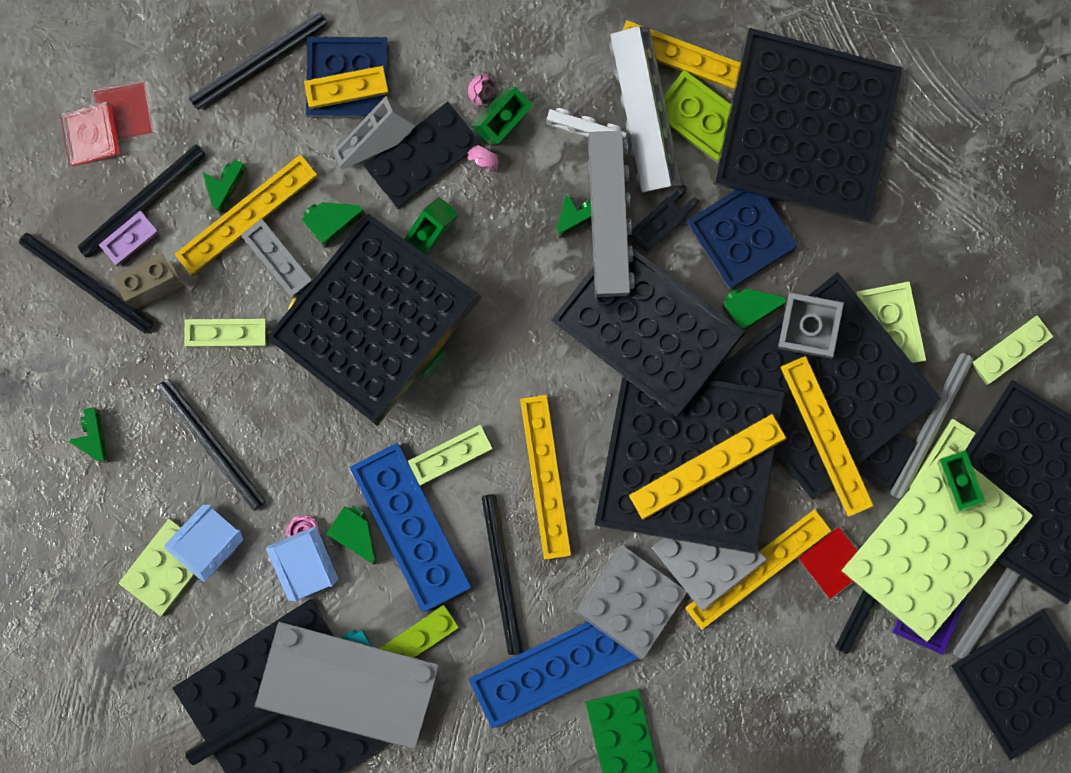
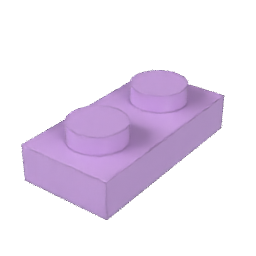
M139 211L100 243L99 246L118 267L159 232L145 215Z

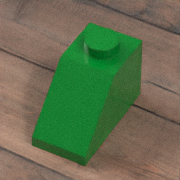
M438 197L423 209L404 240L427 256L448 232L459 213L442 198Z
M321 202L318 206L313 204L307 208L301 220L325 248L360 219L365 212L360 205Z
M746 288L742 292L736 289L724 297L726 302L723 303L722 307L730 320L744 331L784 306L787 301L782 296Z
M344 506L326 534L369 563L374 564L376 555L370 525L364 519L366 514L355 506H352L351 509Z

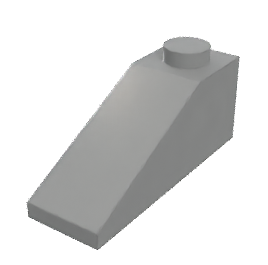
M385 96L333 151L339 167L344 170L398 145L415 127L409 110Z

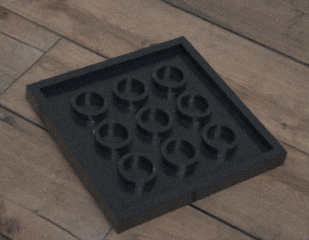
M1044 609L1038 610L970 652L964 658L949 665L1008 760L1015 758L1071 723V651Z

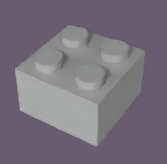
M789 293L778 349L832 359L843 303Z

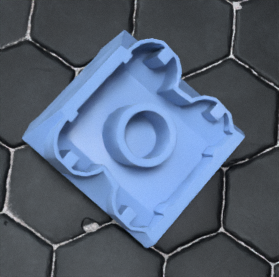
M202 505L164 545V548L202 582H205L225 560H228L233 555L236 547L243 541L240 530H236L214 511L211 505Z
M311 527L266 547L288 601L297 602L302 597L328 586L332 587L338 580L331 557L328 556L316 527Z

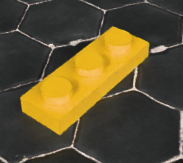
M383 66L304 81L309 109L389 94Z

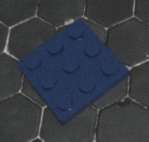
M307 37V80L383 66L387 83V37ZM387 94L309 109L306 95L307 118H365Z
M738 190L733 191L686 221L687 226L729 290L798 246L767 198Z

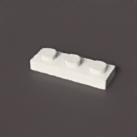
M557 108L556 111L550 109L547 116V125L588 137L589 132L623 130V128L614 124H607V127L597 124L596 119L588 116H582L581 119L571 116L572 113L562 108ZM622 132V138H626L627 133Z

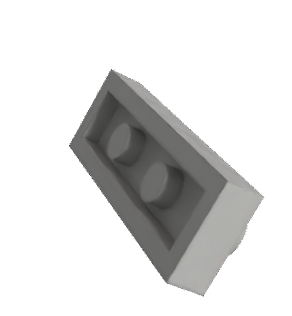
M262 219L241 235L291 298L295 297L312 282L310 277Z

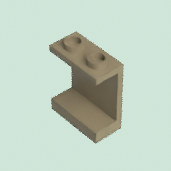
M163 253L113 277L124 302L135 310L184 286L171 261L167 263Z

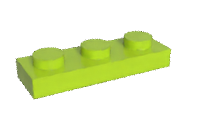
M443 605L379 649L415 658L459 627L445 605Z

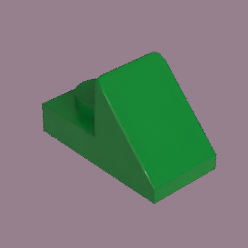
M236 159L231 164L227 163L221 173L222 181L202 172L212 208L219 214H222L247 170L244 163Z
M566 193L556 228V234L559 238L592 220L591 199L579 206L581 210L577 211Z
M95 407L83 409L84 416L81 417V425L83 431L88 433V436L68 439L67 441L95 460L106 463L108 462L100 411Z

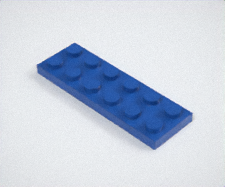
M395 443L350 466L349 468L422 613L470 589L471 586L399 444Z
M586 622L468 680L492 729L634 661L638 657L592 624Z

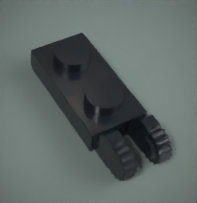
M682 185L670 197L667 196L632 229L629 236L646 253L673 230L700 201L695 196L680 210L674 202L686 194L688 188L685 185Z

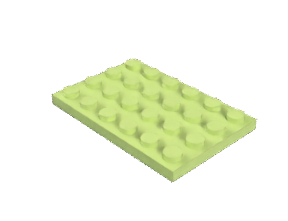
M948 446L943 449L842 569L845 575L926 642L1033 516L974 467L972 468L985 503L982 506L956 514L937 465L939 459L955 454Z

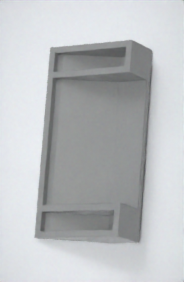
M278 622L255 707L415 749L438 665Z

